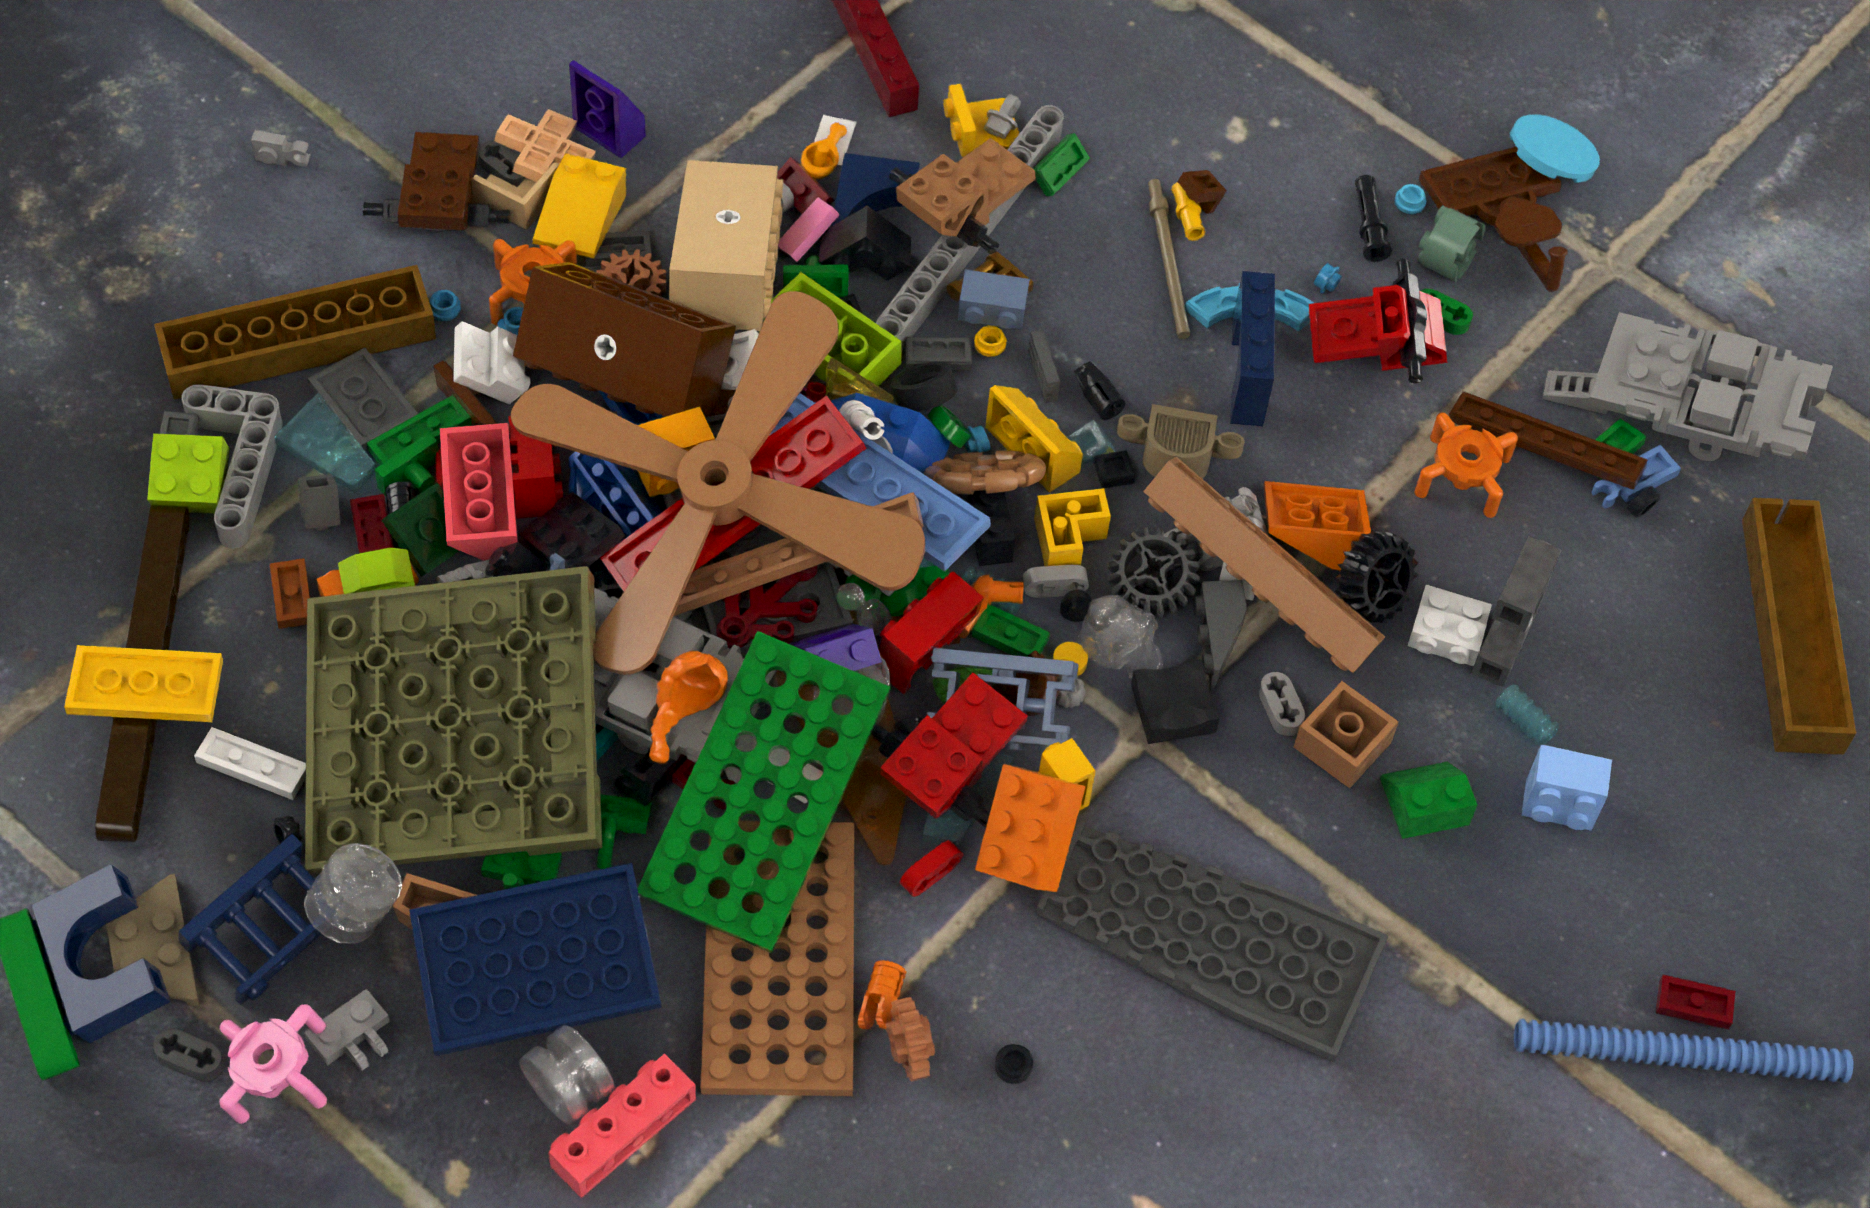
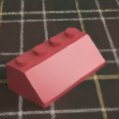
M508 423L440 428L447 545L480 560H489L498 548L518 542Z

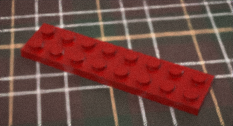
M826 395L768 436L750 461L753 474L811 489L867 448ZM715 482L711 486H717L723 482ZM683 498L600 557L623 591L626 590L683 507ZM744 515L739 520L730 524L712 525L692 573L759 526L760 523Z

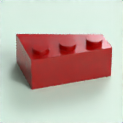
M508 416L517 519L541 517L563 497L562 481L555 482L554 474H561L559 453L552 454V446L556 445L526 437L519 433L512 423L511 416Z
M954 571L944 579L941 577L937 578L926 591L927 595L922 600L914 599L904 610V616L898 622L895 620L890 621L880 633L882 640L879 653L882 662L874 664L873 668L903 694L911 688L910 682L913 674L921 667L927 670L934 663L930 659L933 655V648H942L945 644L949 646L979 613L984 597Z

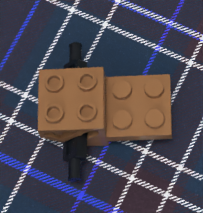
M991 138L957 163L945 154H942L914 175H906L898 167L891 170L894 174H889V178L899 185L896 187L897 201L941 235L958 237L969 246H981L989 254H994L997 251L995 248L999 247L998 242H995L986 235L988 228L985 225L990 222L989 213L1035 180L1034 169Z

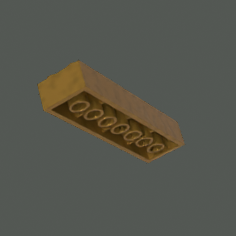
M418 265L154 324L174 400L182 398L184 390L192 385L227 388L339 362L363 348H366L370 354L436 339L434 316Z

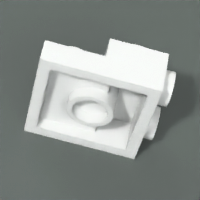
M462 321L455 327L454 382L510 405L527 391L530 386V377L525 375V361L513 356L517 335L500 327L495 328L489 333Z
M1425 585L1407 646L1415 648L1422 653H1432L1448 658L1458 664L1474 666L1480 651L1492 604Z

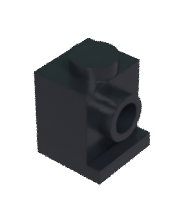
M519 542L494 551L489 559L490 567L488 573L493 577L541 572L546 571L548 565Z

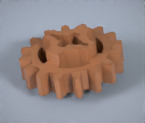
M624 249L622 250L621 257L614 253L610 254V262L602 260L601 270H596L599 274L662 297V293H666V270L661 269L660 260L652 262L651 253L642 257L638 249L635 250L633 255H629L627 250Z
M911 997L894 1000L891 1002L893 1020L886 1023L894 1062L902 1063L903 1068L905 1067L906 1076L909 1077L910 1081L927 1078L930 1076L928 1058L935 1055V1047L927 1016L919 1015L914 1000L912 1001Z

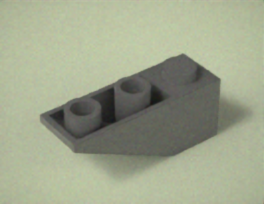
M1243 580L1201 582L1199 595H1194L1193 597L1194 615L1200 616L1201 625H1198L1197 628L1198 644L1204 645L1205 654H1202V663L1205 675L1209 676L1210 688H1216L1243 627L1247 611Z

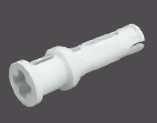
M857 400L847 401L840 408L839 412L849 425L868 439L875 440L883 435L884 429H881V426H884V423L875 417L871 408Z

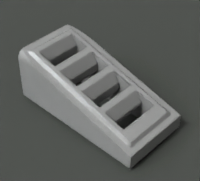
M1548 370L1542 396L1543 400L1602 414H1607L1608 411L1589 406L1590 394L1598 373ZM1556 383L1562 384L1561 391L1555 390ZM1569 386L1575 387V390L1568 391Z

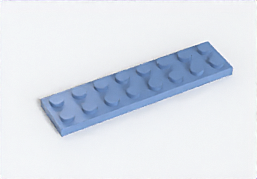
M799 393L771 434L815 403ZM853 428L867 449L820 481L816 486L830 495L869 506H875L914 492L919 501L924 525L922 527L926 543L924 558L943 571H946L991 526L990 517Z

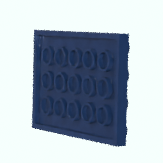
M632 863L409 909L435 1056L662 1008Z

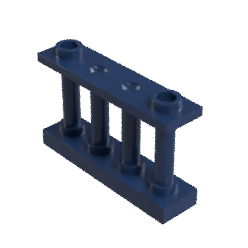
M293 834L287 837L178 931L179 943L189 953L197 946L199 948L205 947L236 978L241 985L236 988L235 1000L240 1005L248 998L253 1001L262 995L269 986L267 982L332 924L336 927L341 925L353 912L351 908L354 895L349 890L336 900L300 864L302 843ZM281 873L284 875L290 874L325 909L312 923L308 924L272 888V881ZM253 897L256 899L262 898L297 934L282 949L244 912V905ZM225 921L229 924L233 922L269 958L255 973L252 974L216 937L217 932L215 930Z

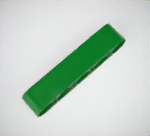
M28 908L0 918V957L34 1065L41 1080L44 1081L78 1068L80 1063L71 1034L63 1020V1009L53 989L54 982L50 969L43 958V948L40 938L34 930L33 918Z

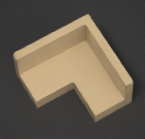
M554 162L537 182L525 178L518 187L492 174L487 179L475 175L471 179L473 203L490 204V209L510 210V216L500 217H510V222L527 230L542 212L553 175L559 164Z

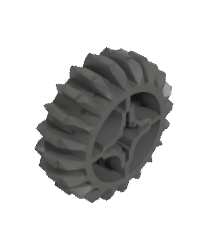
M1146 527L1144 528L1143 537H1140L1136 531L1131 532L1132 542L1122 538L1120 540L1122 550L1113 549L1112 557L1115 561L1108 562V570L1113 573L1107 576L1108 583L1114 585L1111 593L1113 596L1122 595L1119 600V604L1122 607L1132 603L1130 612L1133 615L1140 608L1144 609V618L1146 619L1150 617V610H1157V616L1160 619L1164 617L1165 608H1168L1169 612L1174 615L1177 613L1175 603L1186 607L1188 599L1185 595L1194 596L1196 594V588L1193 585L1200 582V576L1194 572L1200 569V563L1192 561L1196 557L1194 549L1185 550L1188 546L1186 539L1175 542L1177 538L1175 531H1172L1168 537H1165L1162 527L1157 529V535H1151L1150 528ZM1150 550L1163 551L1169 555L1157 557ZM1138 555L1141 567L1133 572V576L1126 578L1125 571L1129 562ZM1148 565L1150 568H1155V572L1159 569V580L1157 577H1152V573L1148 576ZM1181 567L1182 577L1179 583L1169 591L1166 579L1174 574V569ZM1150 588L1157 595H1146L1140 593L1139 590Z

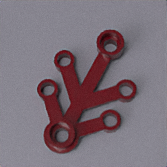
M818 565L810 567L808 570H802L782 577L765 594H763V585L749 589L750 608L741 616L738 602L741 600L742 592L722 599L725 602L726 617L718 623L716 636L725 640L728 648H731L733 645L740 648L745 646L750 639H754L757 631L788 644L792 642L794 626L791 622L781 620L775 625L754 623L763 617L797 616L804 623L814 621L817 617L818 606L812 599H802L799 602L778 601L798 582L812 579L817 574ZM804 608H809L812 610V612L804 613L801 610ZM787 630L789 634L781 635L778 631ZM732 631H735V632H738L739 634H738V635H730V634H728V633H730V632H732Z

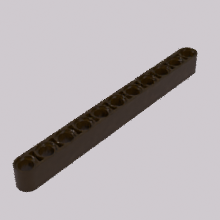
M156 505L150 507L126 648L169 650L189 532L190 516L188 507ZM113 717L95 821L97 841L136 842L138 838L157 719Z

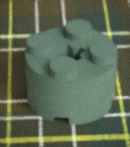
M1441 206L1434 220V223H1436L1432 232L1427 230L1419 243V248L1422 251L1417 262L1457 282V278L1460 279L1465 274L1477 253L1475 240L1482 241L1486 225L1452 208Z

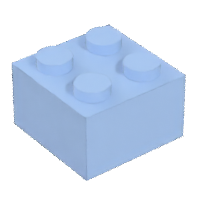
M1541 744L1526 779L1521 816L1530 817L1535 821L1543 823L1553 822L1567 825L1574 830L1586 829L1592 831L1608 797L1612 760Z

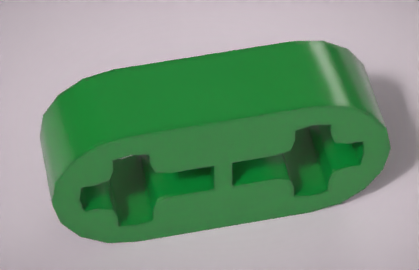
M1420 290L1440 299L1444 331L1453 335H1461L1469 330L1473 318L1470 307L1437 290ZM1456 316L1460 317L1458 321H1455L1453 319H1455Z
M943 404L934 407L927 415L942 435L959 448H962L972 436L960 419Z

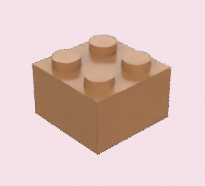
M1341 681L1299 726L1294 748L1348 788H1351L1392 743L1398 721Z

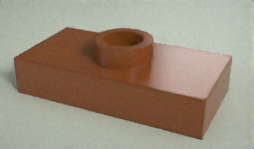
M305 559L270 563L278 628L307 625V598H310Z

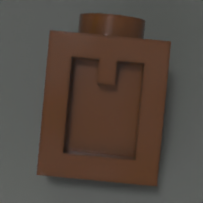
M1209 170L1183 172L1177 181L1186 191L1188 198L1195 201V203H1199L1200 207L1207 214L1215 211L1227 192Z

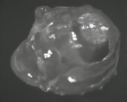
M1119 595L1101 596L1090 602L1089 610L1078 635L1080 645H1082V649L1088 655V658L1099 665L1116 670L1121 669L1125 665L1127 676L1132 679L1134 670L1144 668L1163 669L1162 654L1159 647L1153 641L1155 630L1158 628V622L1152 613L1145 612L1143 609L1130 604L1124 597Z

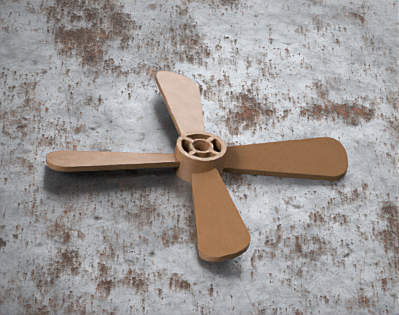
M797 291L783 293L773 300L716 440L700 443L689 451L559 385L541 384L525 391L514 404L511 410V420L515 429L522 435L674 481L680 487L684 501L683 507L596 632V643H593V659L600 668L621 675H629L642 671L652 663L712 525L730 524L739 520L744 515L881 590L894 591L901 589L915 577L925 554L926 543L921 526L913 518L752 473L750 461L838 339L839 328L836 316L826 304L808 294ZM715 482H723L720 485L711 486Z

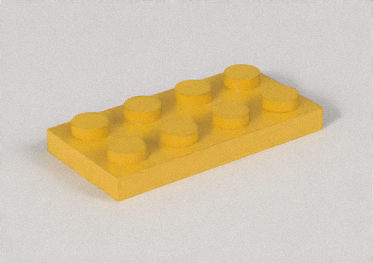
M77 645L64 705L66 714L212 722L223 665L222 654Z

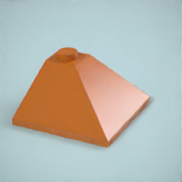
M1264 481L1268 533L1330 569L1341 572L1338 564H1343L1345 560L1343 552L1351 550V541H1359L1361 534H1369L1371 532L1364 490Z

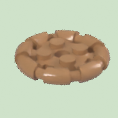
M996 450V454L984 455L983 451L956 454L953 459L945 457L943 460L933 462L932 466L925 469L924 475L954 494H974V491L985 490L986 494L1012 491L1017 487L1025 488L1031 486L1043 478L1046 466L1040 457L1020 451Z

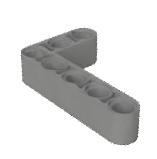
M192 385L182 393V403L185 413L197 414L199 416L198 429L239 434L214 514V521L221 544L230 549L244 546L250 538L283 428L279 402L273 395L208 385Z

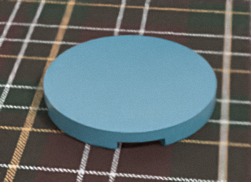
M1535 114L1525 115L1515 122L1510 131L1509 138L1514 141L1518 148L1517 155L1531 168L1552 179H1555L1558 175L1571 178L1574 183L1584 182L1594 175L1599 166V154L1590 140L1572 126L1555 118Z

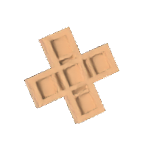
M550 109L546 111L538 126L507 114L497 130L494 140L510 149L521 152L515 161L512 172L535 182L542 177L554 162L560 164L565 153L593 160L596 152L569 140L575 130L576 120Z

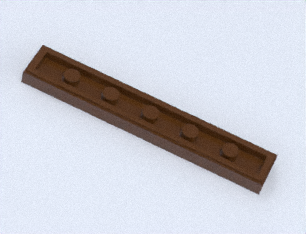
M1464 391L1449 413V417L1455 424L1472 426L1471 429L1480 432L1484 429L1495 437L1508 432H1514L1518 436L1517 447L1632 490L1635 489L1647 467L1648 459Z

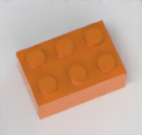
M1003 764L975 870L1033 889L1057 892L1086 786L1029 769Z

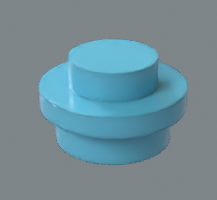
M1407 184L1397 191L1394 202L1400 211L1407 214H1417L1425 208L1426 196L1421 187Z

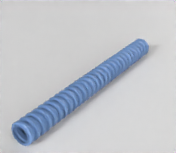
M1519 1019L1514 1030V1046L1517 1052H1523L1524 1049H1527L1529 1053H1535L1536 1050H1539L1540 1054H1547L1550 1051L1552 1055H1558L1559 1052H1562L1563 1056L1567 1057L1574 1053V1056L1577 1058L1585 1054L1588 1059H1592L1595 1055L1599 1060H1604L1605 1057H1608L1610 1061H1616L1617 1058H1620L1621 1062H1627L1631 1059L1633 1063H1639L1640 1060H1643L1644 1064H1651L1654 1061L1656 1065H1662L1666 1062L1667 1066H1674L1677 1063L1679 1067L1683 1068L1689 1064L1690 1068L1693 1069L1700 1065L1704 1070H1708L1711 1066L1714 1071H1720L1721 1068H1724L1726 1072H1732L1735 1069L1737 1073H1743L1747 1070L1748 1074H1755L1756 1071L1760 1075H1767L1770 1072L1771 1076H1778L1781 1073L1783 1077H1790L1793 1074L1794 1078L1798 1079L1804 1075L1809 1080L1816 1076L1817 1080L1824 1081L1827 1077L1830 1082H1836L1839 1079L1841 1083H1847L1853 1073V1057L1851 1052L1846 1049L1839 1053L1838 1049L1831 1048L1828 1052L1825 1047H1819L1818 1050L1814 1046H1808L1804 1049L1802 1045H1796L1793 1048L1791 1044H1784L1781 1047L1779 1043H1773L1770 1046L1768 1042H1761L1758 1045L1756 1041H1750L1747 1044L1745 1040H1738L1735 1043L1730 1038L1723 1042V1039L1720 1037H1716L1712 1041L1709 1036H1704L1701 1040L1698 1035H1692L1691 1038H1688L1687 1034H1681L1677 1037L1675 1033H1669L1668 1036H1665L1664 1032H1657L1654 1035L1652 1031H1646L1645 1034H1642L1641 1030H1634L1631 1033L1629 1029H1623L1622 1032H1619L1618 1028L1614 1027L1608 1031L1604 1026L1596 1030L1593 1025H1589L1586 1029L1582 1024H1577L1576 1027H1573L1571 1023H1565L1564 1026H1561L1560 1022H1554L1553 1025H1549L1548 1021H1542L1541 1024H1538L1537 1020H1530L1529 1023H1526L1525 1019Z

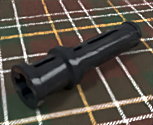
M1361 175L1355 180V186L1362 217L1359 233L1365 243L1363 255L1368 261L1380 262L1387 259L1392 252L1391 245L1386 239L1388 226L1381 219L1375 178L1370 175Z

